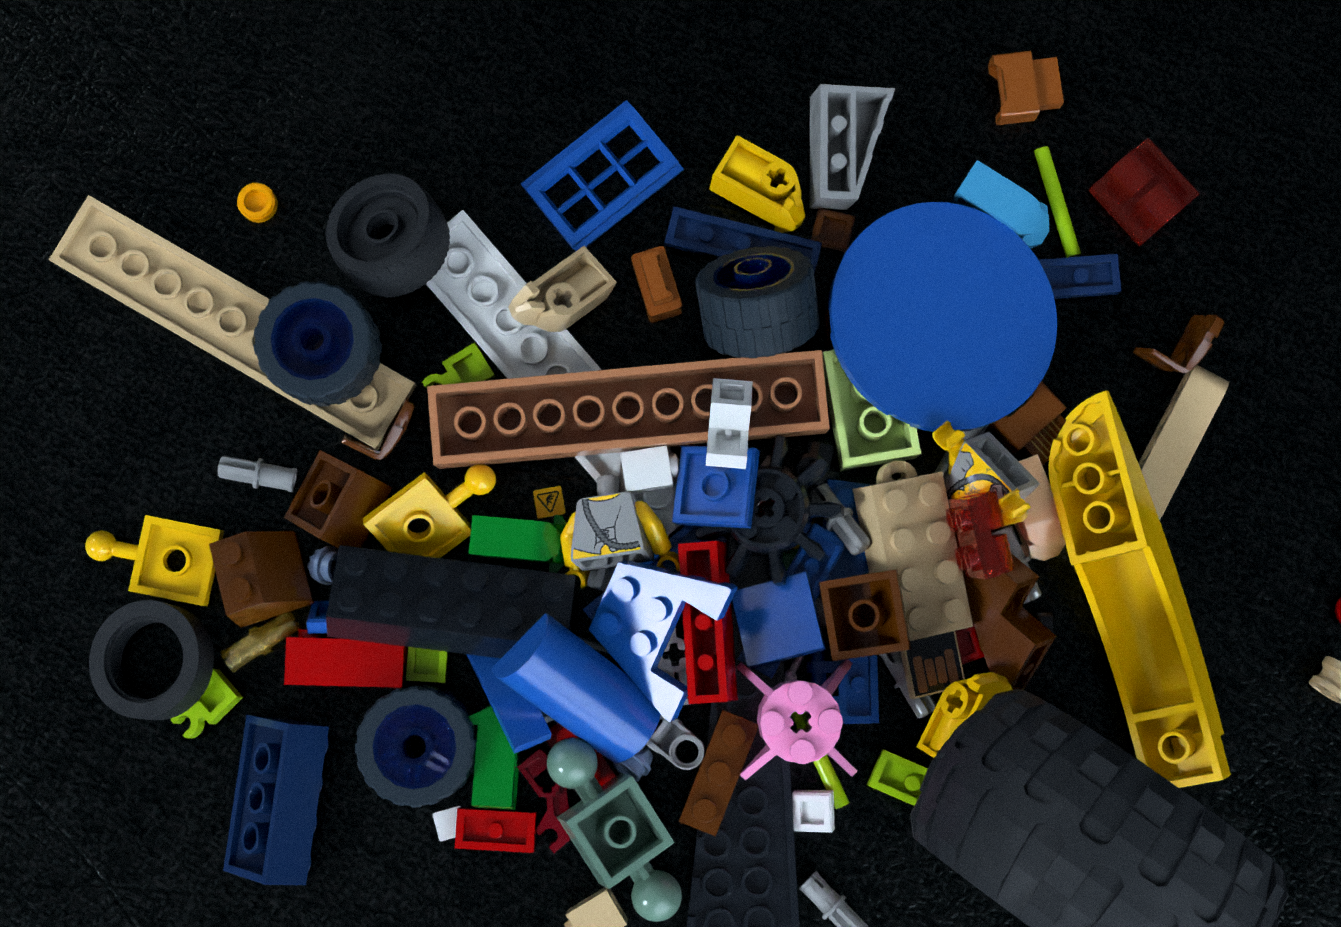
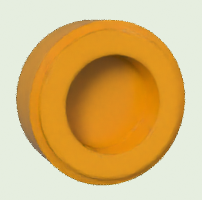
M251 183L240 191L237 205L239 211L248 220L261 223L268 221L274 216L278 207L276 195L268 186L262 183Z

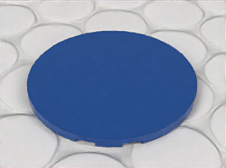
M926 202L905 206L889 212L869 225L852 242L838 265L830 287L828 300L831 326L830 336L842 369L851 383L870 404L887 416L891 415L900 421L910 424V427L934 432L948 420L955 431L961 430L965 432L985 427L1000 420L1016 410L1032 395L1045 376L1054 353L1057 336V312L1051 285L1042 265L1033 251L1013 230L989 214L975 208L948 202Z

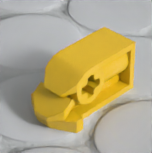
M737 135L715 170L709 190L774 225V230L777 232L786 233L796 230L802 225L805 212L801 199L800 184L794 168L784 160ZM774 183L779 184L777 188L772 187Z
M988 672L976 674L971 678L955 681L950 684L942 693L916 747L934 758L955 729L975 711H980L995 694L1013 690L1008 680L997 673Z

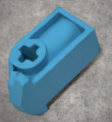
M978 160L950 202L975 208L989 214L1013 230L1029 248L1041 245L1050 231L1047 205L1042 202L1040 203L1028 191Z

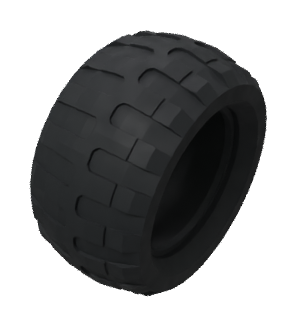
M1018 688L995 694L980 711H975L955 729L930 763L919 789L921 794L910 813L912 833L915 840L1029 927H1278L1279 921L1277 918L1288 898L1283 869L1244 835L1111 741L1043 699Z

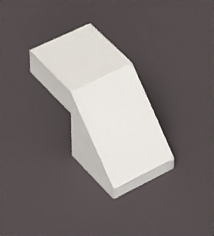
M713 378L706 466L746 469L753 381Z

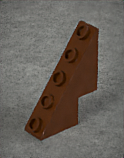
M952 516L971 617L979 639V647L984 654L989 672L1004 676L1013 690L1017 688L1024 690L1056 638L1054 633L1022 607L1039 576L982 528L974 525L971 529H964L955 523Z

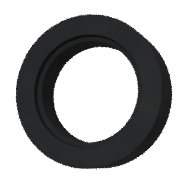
M154 600L132 602L112 613L96 633L89 656L91 680L100 699L118 714L146 720L170 719L190 709L204 694L214 667L212 640L200 619L185 608ZM152 623H163L170 627L180 640L183 650L182 668L177 680L166 692L154 698L144 699L136 695L124 680L121 667L122 654L128 640L136 631Z

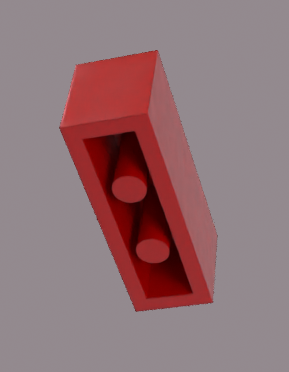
M298 630V637H286L284 685L408 687V681H406L408 647L343 638H322V634H308L307 630Z

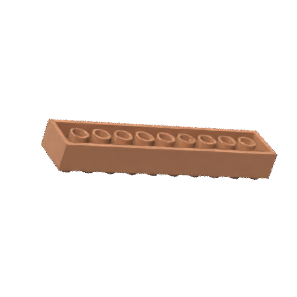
M822 350L783 353L770 357L750 359L742 357L427 386L433 465L439 469L468 467L476 464L489 465L620 453L667 445V448L707 445L713 378L753 381L748 441L776 438L777 435L794 437L826 434L830 427Z

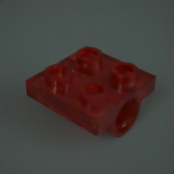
M1149 138L1124 156L1088 190L1138 246L1142 245L1199 195L1198 191Z
M997 491L948 499L950 508L946 509V519L950 531L956 532L959 547L955 548V557L960 571H965L966 577L986 580L1014 570L1007 534L991 535L990 531L1005 526L998 503Z

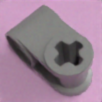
M660 715L659 721L662 719L663 722L653 733L646 745L656 753H660L680 769L690 770L696 768L702 762L705 755V746L702 740L685 727L678 718L669 722ZM684 740H690L697 745L699 750L698 757L694 762L685 763L678 758L676 752L679 743Z

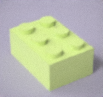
M835 350L824 351L822 357L826 396L840 471L917 458L921 454L917 428L910 427V424L900 421L891 415L887 416L870 404L845 374L835 354Z

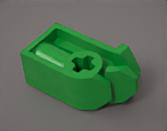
M472 515L469 555L482 558L550 563L549 572L558 573L564 565L560 535L567 523L561 515H554L553 525L543 521Z
M488 705L481 711L468 716L473 725L478 726L471 805L480 809L516 810L519 769L517 767L520 763V752L514 754L491 705Z

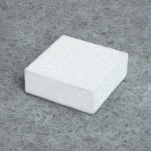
M794 790L792 792L794 831L832 833L835 830L833 790Z

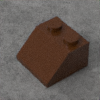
M320 450L284 518L337 548L340 545L361 548L369 537V530L364 526L363 518L388 499L393 487Z
M246 531L209 544L226 616L240 628L315 603L295 531Z
M898 569L819 582L832 661L911 650Z

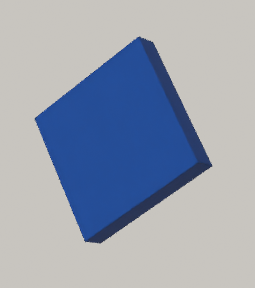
M681 446L672 522L676 525L751 529L760 451L756 448H748L746 469L706 466L707 446Z
M806 571L787 576L785 585L777 586L773 581L736 590L732 601L749 669L826 650L809 575Z

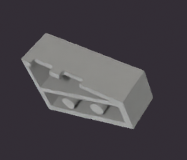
M820 84L810 96L809 208L847 210L858 200L873 156L872 152L878 135L881 133L884 124L883 120L895 88Z

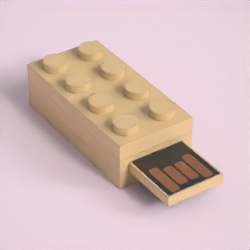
M891 461L878 470L875 485L852 490L859 525L871 542L865 550L869 574L898 569L911 643V650L900 652L910 699H916L944 692L946 687L953 682L965 679L955 631L973 627L943 473L937 472L918 476L915 468L906 461ZM900 473L901 477L898 480H894L891 475Z

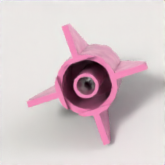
M845 659L821 686L816 683L794 679L780 682L773 688L764 683L742 662L736 666L764 694L758 707L757 724L760 736L766 745L741 771V777L745 780L748 779L776 755L789 762L807 764L817 761L828 754L850 776L857 772L834 748L840 737L843 719L839 705L832 697V694L853 665L852 662ZM793 712L800 715L806 712L807 723L804 728L791 730L790 727L794 722L790 716Z

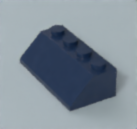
M246 715L223 871L264 885H306L307 874L311 867L310 854L313 833L317 826L316 813L319 793L323 785V764L325 753L328 749V726Z

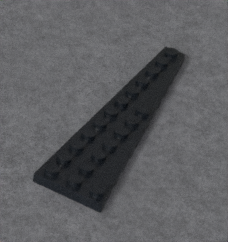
M765 504L762 507V510L765 512L764 515L769 518L775 514L772 506ZM729 534L728 560L739 544L731 534ZM753 552L744 570L736 578L729 575L730 583L738 586L737 590L772 581L769 574L768 556ZM731 601L735 666H737L741 662L738 660V657L743 650L733 601ZM781 661L772 679L755 669H750L770 688L785 681L784 661ZM737 668L738 701L711 703L706 750L722 710L757 723L758 707L764 694ZM759 729L756 732L742 770L766 745L760 736ZM776 755L748 779L745 780L739 776L716 837L697 829L687 927H799L789 761Z

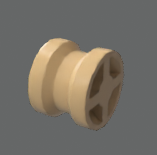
M1326 656L1322 661L1323 669L1318 675L1312 676L1309 684L1324 696L1341 704V661Z

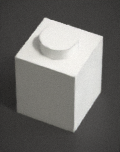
M667 445L620 453L627 492L636 494L673 488L672 478L678 476L679 469L676 454L668 455Z

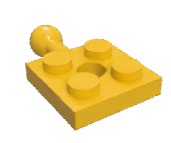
M485 464L473 465L465 474V482L445 496L424 472L363 518V524L387 551L441 558L471 534V524L456 507L473 494L484 495L489 493L496 483L495 473ZM416 518H423L430 523L429 527L421 533L409 530L408 524Z
M145 515L139 545L117 542L110 532L100 530L93 532L87 538L85 549L87 554L96 561H106L113 556L135 560L128 589L130 592L208 607L215 575V567L209 544L222 540L224 531ZM175 550H181L186 557L185 566L178 572H173L167 565L169 554Z

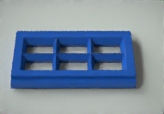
M626 100L523 181L521 186L576 252L583 246L587 248L684 171V168L636 109ZM630 125L642 141L618 159L606 143ZM648 147L660 163L636 181L624 167V164ZM600 149L612 165L587 184L575 168ZM615 171H618L629 184V187L605 205L593 189ZM569 173L581 190L557 208L545 191ZM587 195L599 211L577 229H574L562 213Z

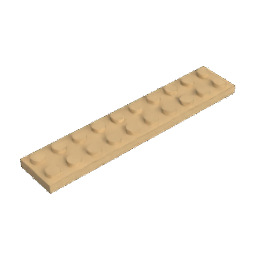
M89 195L49 258V261L377 451L395 423L405 399H409L417 386L411 380L380 363L369 386L367 385L361 391L362 393L355 398L352 397L346 400L345 403L320 407L316 404L308 405L296 398H292L267 379L268 376L260 369L257 355L254 352V329L257 327L261 311L265 309L270 299ZM303 318L291 329L285 345L286 361L290 368L300 377L311 380L326 378L340 370L350 357L352 346Z

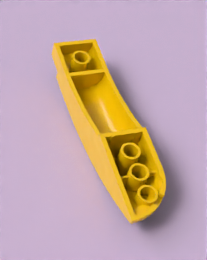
M1103 391L1086 399L1069 413L1057 438L1053 440L1050 450L1049 480L1070 563L1075 567L1100 633L1122 702L1136 758L1178 788L1224 780L1231 775L1221 740V735L1224 734L1191 613L1162 525L1133 448L1109 391Z

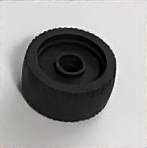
M391 173L375 175L374 177L371 176L368 179L362 180L360 183H356L336 202L326 226L327 247L336 264L358 287L369 294L371 293L379 297H399L421 288L441 269V265L444 264L447 252L449 251L450 230L441 209L424 188L414 180L403 175Z

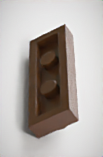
M722 710L679 822L716 837L758 730L757 723Z

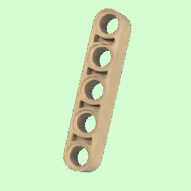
M1198 365L1183 376L1138 463L1159 520L1164 514L1229 385V381Z

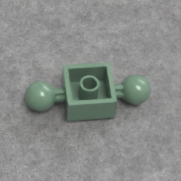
M570 737L560 740L551 748L548 754V773L559 786L575 789L581 801L559 815L557 819L599 884L610 889L630 875L634 882L631 899L636 912L644 919L653 922H660L671 918L681 904V887L670 873L654 870L649 861L675 842L632 775L620 773L601 786L594 776L597 771L598 760L593 747L580 738Z

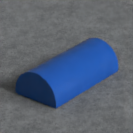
M547 613L491 668L496 678L614 763L626 761L637 754L653 735L660 719V712L626 673Z

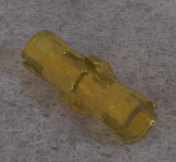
M286 612L278 615L260 628L254 626L249 630L248 636L226 650L221 651L222 658L228 659L225 663L230 670L236 672L259 655H268L273 651V646L301 630L298 622H293L296 620L293 614Z

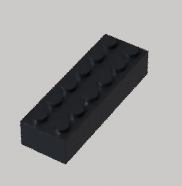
M340 545L326 614L327 637L502 658L545 613L569 630L576 576Z

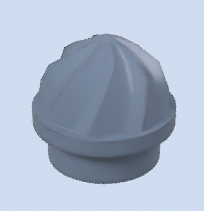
M325 546L315 550V553L309 556L310 561L307 563V568L310 576L318 583L323 585H331L333 583L339 551L337 548Z
M645 744L633 757L620 763L613 762V766L619 773L632 775L637 782L642 776L648 775L651 771L650 765L653 755L650 748Z

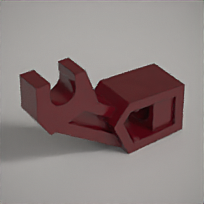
M540 745L522 760L517 768L537 795L547 799V811L535 831L539 836L546 829L550 828L557 832L558 838L549 844V848L555 853L570 840V837L557 819L559 815L570 809L569 794L567 788L561 787L555 782L552 788H545V783L541 782L537 777L547 768V757L549 751L543 745Z

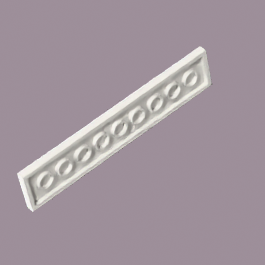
M464 210L447 222L450 230L449 251L447 252L444 264L441 265V269L437 271V274L426 285L507 379L601 370L567 329L561 332H548L534 325H523L511 316L508 306L527 283ZM667 448L668 455L674 454L670 448ZM620 453L575 457L595 481L598 477L604 475L618 476L620 478V492H626ZM677 477L672 478L673 488L633 494L639 501L646 502L662 521L668 536L681 526L672 522Z

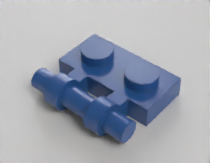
M825 650L811 653L810 661H806V673H810L812 683L821 686L826 681V673H833L844 660L826 661ZM877 655L848 659L853 665L838 685V696H832L839 705L843 724L879 723Z

